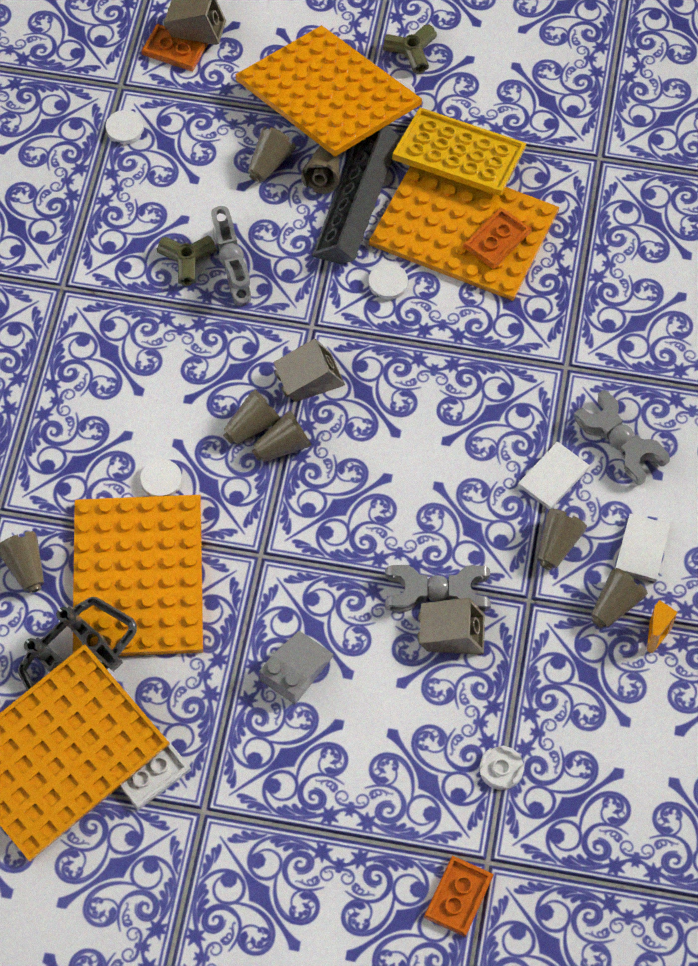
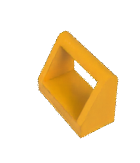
M661 600L654 606L649 622L647 651L650 653L655 652L672 630L678 613Z

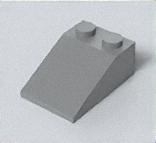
M298 631L259 671L260 681L293 704H296L333 658L334 654L301 631Z

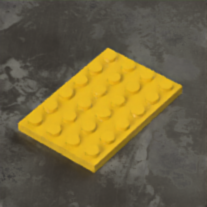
M419 107L395 148L392 160L501 197L526 149L527 143Z

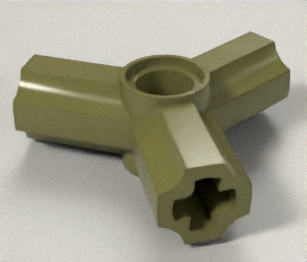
M428 24L420 28L415 34L406 37L386 34L383 50L404 54L413 72L421 74L429 68L423 49L437 37V32L434 30V27Z
M206 236L192 244H181L168 237H162L157 247V253L178 262V283L183 286H191V284L195 283L196 261L217 251L211 236Z

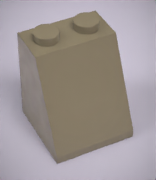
M171 0L166 18L164 19V26L169 31L171 37L214 45L219 44L226 23L217 0Z
M315 338L273 362L276 370H274L275 375L283 384L281 389L287 398L290 397L295 402L345 385L332 353Z
M470 597L421 604V612L418 615L420 632H418L417 638L419 644L426 651L484 654L485 614Z

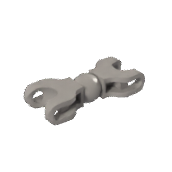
M218 206L211 211L214 226L213 236L219 250V260L225 266L233 301L236 305L243 306L251 301L250 276L243 260L244 253L240 246L237 245V238L229 209L225 206ZM221 213L226 216V219L218 221L216 216ZM244 290L246 297L239 298L236 294L238 291Z
M602 390L598 393V404L603 409L600 413L590 414L583 408L574 412L576 423L585 433L600 435L606 440L609 439L612 447L621 450L620 455L625 459V474L637 485L643 484L646 480V473L641 467L642 462L649 460L659 466H665L670 462L668 452L658 441L641 439L637 434L634 436L632 429L622 424L623 420L618 415V401L608 391Z
M391 565L385 569V576L389 581L400 582L405 588L401 594L387 597L385 608L389 611H410L417 603L427 602V597L435 602L444 601L447 598L448 600L470 597L483 612L491 608V602L487 596L476 595L471 589L474 583L485 582L489 579L490 569L486 566L468 565L457 575H449L448 579L441 575H435L428 580L427 575H420L409 565Z

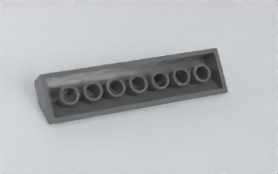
M385 126L353 146L314 248L313 257L338 264H344L356 259L365 230L369 225V219L375 209L376 200L380 195L383 181L386 179V173L392 163V154L400 138L389 126Z

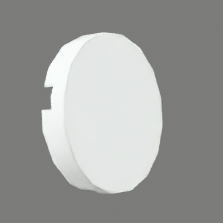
M131 110L117 111L110 115L106 122L107 136L111 141L115 143L120 142L123 145L136 142L144 131L142 118L138 113Z
M392 263L380 264L370 272L368 280L369 289L375 296L382 297L381 299H396L402 296L407 289V274L399 265Z
M158 459L148 463L140 476L142 488L149 496H173L176 491L178 492L182 484V475L179 467L172 461Z
M498 746L487 750L482 756L479 766L483 781L491 788L497 790H508L515 787L522 779L524 764L520 754L507 746Z

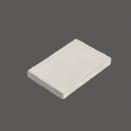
M557 441L521 479L518 487L547 509H551L588 471L590 465Z
M629 514L615 569L619 568L631 576L656 582L671 524Z
M170 743L168 747L119 788L134 807L140 810L189 773L191 767Z

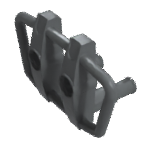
M90 597L77 604L73 609L71 607H61L62 611L57 610L56 613L57 618L60 620L57 625L42 639L38 637L36 639L30 638L27 639L29 643L26 641L24 643V649L28 653L18 667V674L26 690L28 691L34 686L27 672L34 658L40 660L49 672L64 661L48 644L66 627H69L82 644H85L102 661L106 669L109 668L114 672L123 664L118 656L137 632L135 620L97 597ZM94 605L126 624L128 631L112 649L104 636L93 629L79 615L81 612ZM97 636L98 643L91 647L89 643L91 638Z

